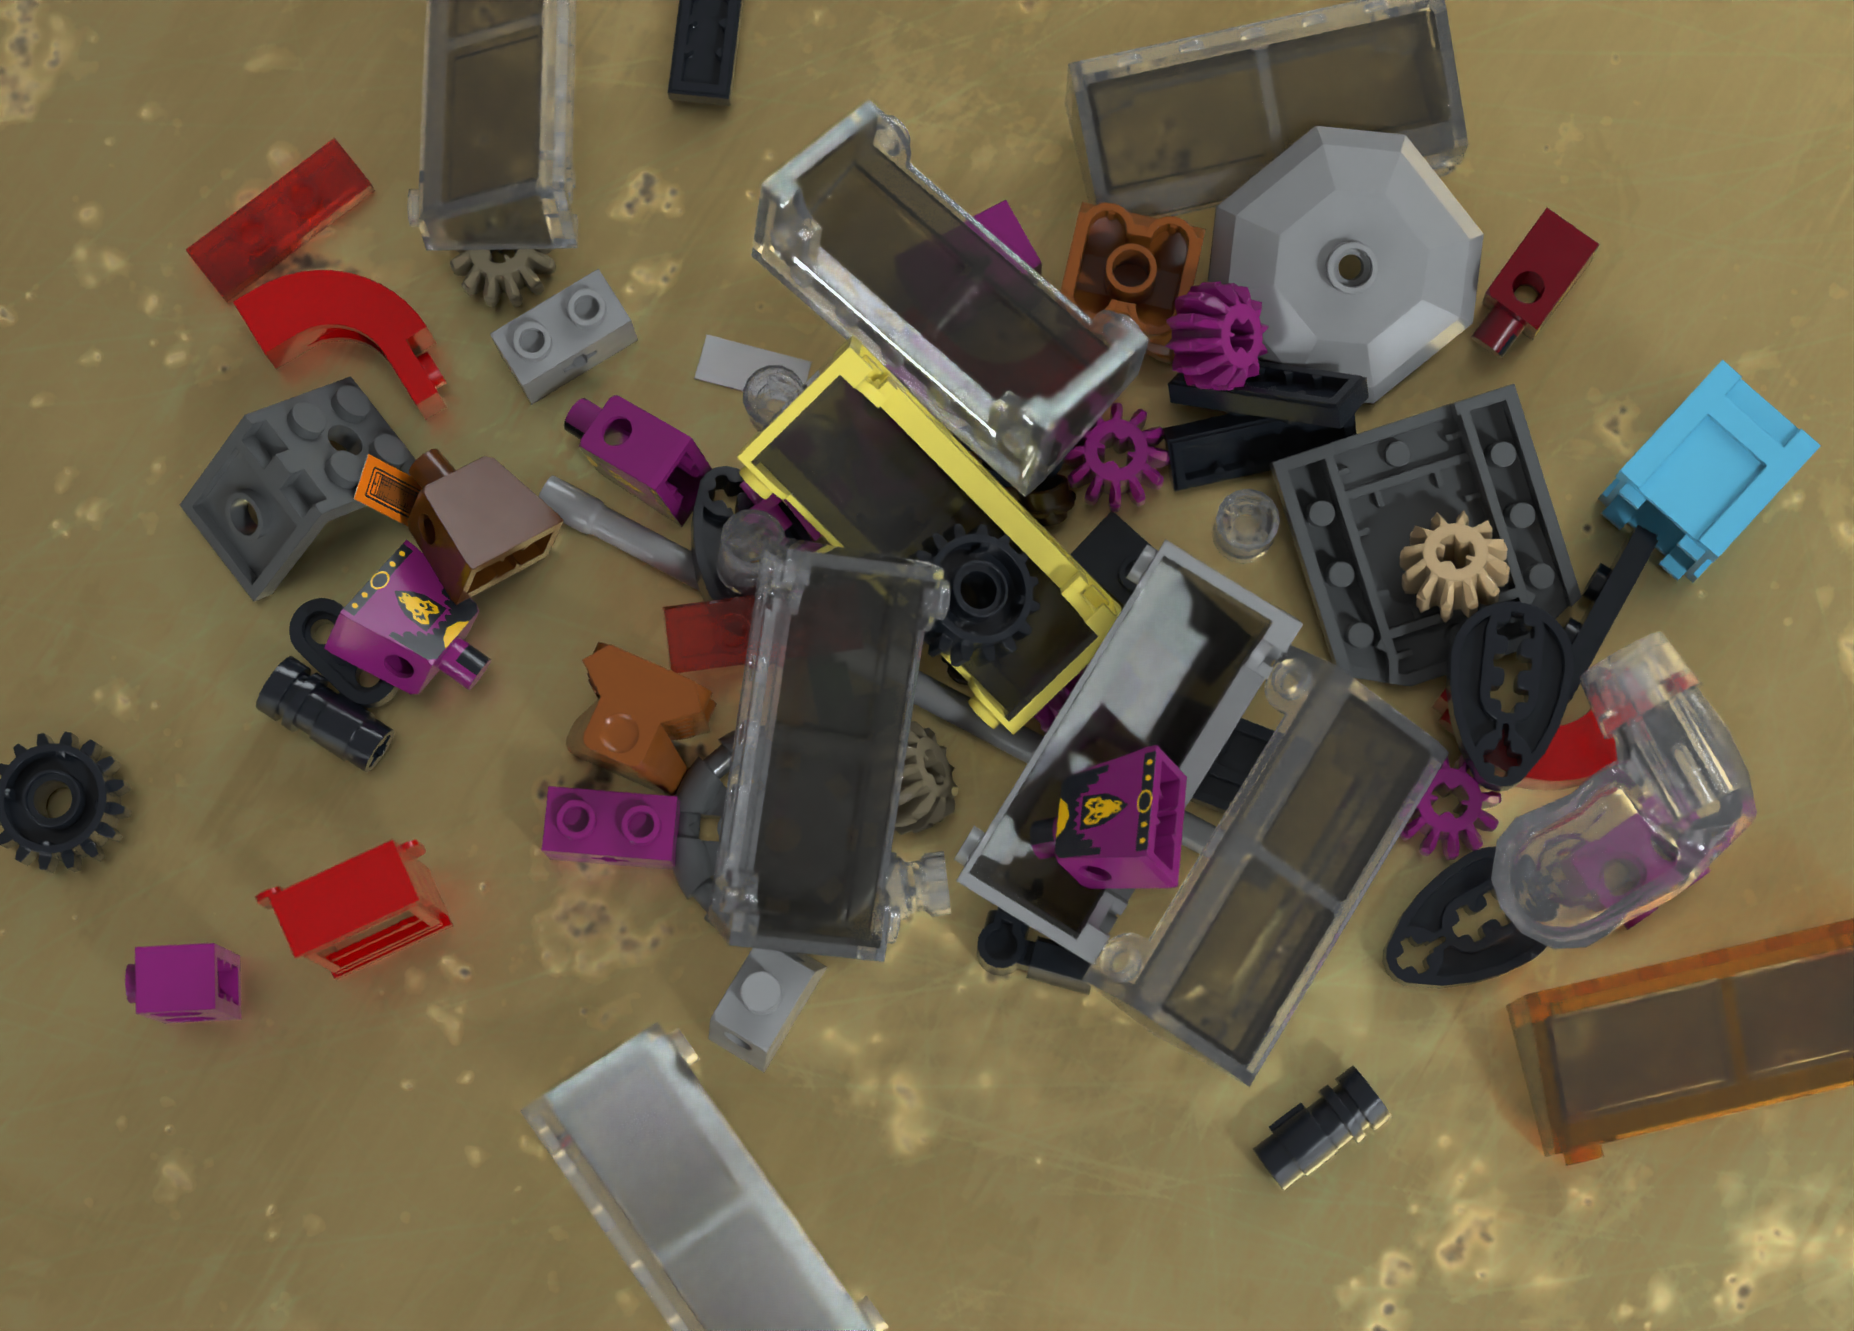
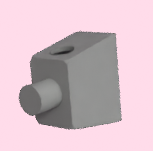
M770 935L759 938L710 1019L708 1039L760 1071L765 1072L826 971L827 966L797 948L787 946V943Z

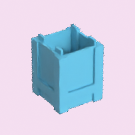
M1724 360L1710 372L1615 476L1616 479L1598 498L1606 506L1601 514L1619 530L1628 523L1634 529L1637 525H1640L1658 535L1656 539L1659 541L1655 548L1665 556L1658 565L1676 581L1684 575L1693 583L1729 547L1821 446L1803 429L1799 430L1741 379L1742 376Z

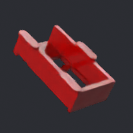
M393 839L288 888L284 889L281 886H276L255 896L259 905L266 909L273 908L294 958L298 959L304 956L330 970L333 978L336 980L454 926L429 869L416 859L426 853L424 845L417 839L401 845ZM406 911L414 914L340 950L336 948L335 944Z

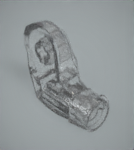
M1662 631L1643 637L1590 667L1579 677L1603 738H1614L1617 761L1591 775L1572 794L1516 817L1497 840L1491 879L1500 908L1522 934L1553 949L1586 948L1610 935L1624 923L1674 898L1692 884L1753 823L1756 817L1757 810L1749 772L1728 726L1700 692L1699 689L1703 685Z

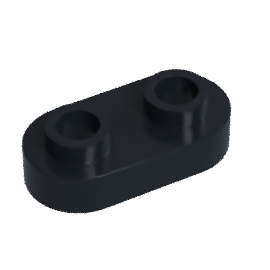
M327 598L313 599L301 605L294 613L289 626L290 639L295 649L341 694L364 708H376L388 703L396 695L399 688L382 679L372 687L361 686L359 678L363 670L324 649L326 644H319L315 640L317 629L324 624L334 625L344 607L340 603Z

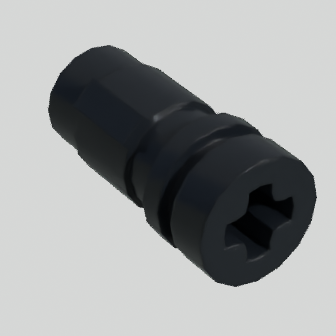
M292 656L287 657L277 666L265 682L256 701V708L275 721L282 718L281 725L292 732L298 729L302 730L310 736L311 740L343 761L348 760L366 773L371 771L387 751L395 731L376 719L373 713L327 687L328 680L319 673L311 675V669Z
M1351 1066L1335 1078L1338 1083L1336 1087L1332 1089L1329 1085H1326L1319 1090L1321 1098L1308 1108H1305L1300 1103L1270 1125L1269 1129L1273 1134L1253 1148L1255 1154L1283 1191L1305 1175L1307 1177L1339 1153L1338 1149L1350 1140L1354 1139L1356 1143H1359L1367 1137L1364 1132L1366 1128L1370 1126L1375 1131L1392 1118L1379 1096L1354 1066Z

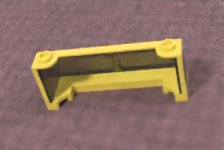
M854 334L740 449L737 456L745 465L739 471L740 476L759 496L766 500L774 493L782 500L787 499L899 613V607L906 604V592L898 588V581L913 571L905 561L908 556L917 550L924 551L921 542L936 532L943 536L945 530L955 524H961L967 535L970 530L978 525H986L989 536L998 539L1006 534L1010 537L1009 546L1018 554L1025 553L1028 556L1025 565L1030 576L1037 577L1039 584L1033 587V600L1040 604L1039 611L1028 616L1026 622L1033 629L1031 634L1019 641L1014 640L1017 650L1001 659L995 655V660L985 666L977 667L972 656L968 662L961 666H953L968 681V686L975 694L968 700V704L992 729H995L1002 723L1013 735L1016 734L1090 663L1122 611L1121 605ZM961 583L960 591L962 598L969 606L977 609L975 592L967 584ZM901 614L911 624L908 615ZM940 653L951 664L950 655Z

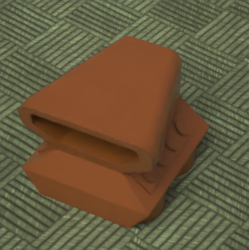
M1082 202L1054 322L1107 333L1160 362L1172 364L1175 352L1165 347L1172 339V329L1167 324L1166 319L1177 315L1175 297L1186 295L1190 287L1194 286L1206 229L1191 226L1187 221L1176 216H1165L1158 219L1128 212L1124 207L1115 203L1094 205Z
M598 642L593 654L582 660L588 671V681L598 700L573 723L566 739V746L570 753L578 758L665 796H674L688 769L673 745L672 740H683L696 735L710 733L709 721L717 705L714 700L710 699L713 693L692 679L614 645Z

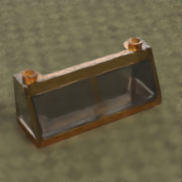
M1854 918L1525 994L1507 1004L1506 1008L1545 1157L1563 1153L1566 1166L1605 1157L1601 1145L1604 1143L1854 1085Z

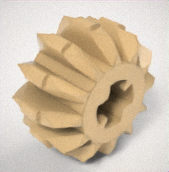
M1464 510L1456 518V523L1448 524L1437 512L1431 519V530L1415 526L1414 530L1410 533L1411 546L1404 547V550H1401L1400 567L1405 571L1402 574V587L1405 594H1417L1416 606L1419 608L1420 613L1436 605L1439 606L1440 617L1445 623L1452 617L1453 610L1461 609L1464 615L1470 618L1478 611V603L1486 606L1497 603L1500 593L1498 587H1504L1509 580L1510 567L1504 562L1507 558V546L1504 543V539H1492L1493 528L1488 520L1473 528L1468 526L1469 517Z

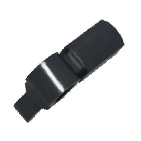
M1002 867L995 878L1007 884L1009 869ZM1034 876L1030 891L1026 895L1040 901L1042 879ZM998 907L997 910H990L988 912L984 929H982L978 937L977 957L985 971L993 975L1005 976L1017 969L1028 971L1026 977L1028 979L1089 995L1100 954L1092 965L1051 939L1038 936L1036 942L1026 940L1030 926Z

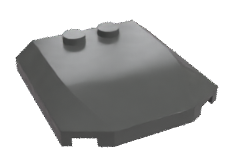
M1515 384L1465 398L1269 463L1336 675L1404 686H1413L1447 675V657L1451 643L1462 625L1469 618L1464 615L1461 609L1453 610L1452 617L1445 623L1440 617V607L1437 605L1420 613L1419 608L1416 606L1417 594H1405L1403 590L1402 574L1405 571L1400 567L1401 550H1404L1406 546H1411L1410 533L1414 530V527L1419 526L1431 530V519L1437 512L1448 524L1456 523V518L1464 510L1469 517L1468 526L1473 528L1488 520L1493 528L1492 539H1504V543L1507 546V558L1504 562L1510 567L1508 583L1504 587H1498L1500 593L1497 603L1510 601L1527 603L1544 610L1556 619L1567 607H1572L1582 597ZM1478 603V611L1487 607ZM1510 618L1504 628H1497V634L1503 635L1508 639V649L1504 656L1517 652V648L1523 639H1531L1530 632L1520 630L1519 619Z

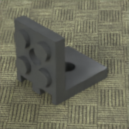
M350 376L244 415L180 503V506L253 602L273 594L327 522L366 507V505L353 498L368 454L410 475L409 469L416 459ZM329 440L339 443L347 451H337ZM248 502L253 506L257 514L258 525L250 516Z

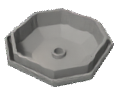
M1314 126L1216 206L1208 282L1220 281L1222 284L1235 283L1238 286L1248 287L1251 299L1262 302V311L1259 319L1261 323L1269 326L1263 333L1262 343L1267 348L1268 353L1259 356L1258 361L1367 377L1369 397L1364 403H1375L1473 324L1484 234L1406 135ZM1347 255H1355L1361 263L1359 274L1352 279L1343 278L1338 269L1341 259Z

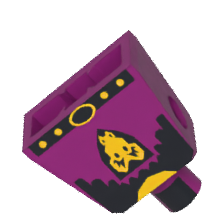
M618 395L610 397L603 408L586 398L578 400L566 416L564 429L580 439L579 448L594 468L604 477L682 527L694 510L700 480L706 472L712 470V467L694 440L682 431Z
M405 540L339 613L324 647L333 655L409 694H420L440 670L466 689L471 690L482 677L492 660L465 641L479 613L477 604L469 598L456 605L450 599L424 554L408 540Z
M1157 745L1143 748L1068 775L1061 784L1058 816L1035 820L1031 824L1030 842L1032 849L1040 859L1056 857L1057 862L1082 886L1090 889L1178 887L1187 776Z

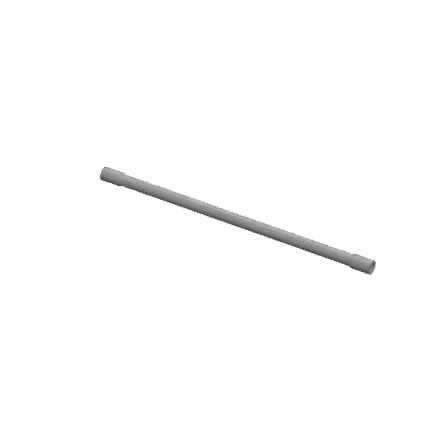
M554 475L547 480L538 497L559 514L564 520V524L581 533L594 535L700 591L695 577L690 550L608 508L600 499ZM765 590L762 609L772 608L777 616L784 615L787 602L777 603L773 599L772 594ZM814 615L804 626L786 636L1027 764L1044 738L1043 735L1026 726H1023L1014 735L1002 723L995 729H992L968 704L970 697ZM1066 750L1051 776L1063 782L1068 775L1098 764L1071 750ZM1184 810L1181 845L1210 859L1218 868L1264 892L1267 891L1283 861L1282 857L1234 832L1224 831Z

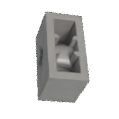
M599 268L490 334L501 357L531 405L638 341L630 317Z

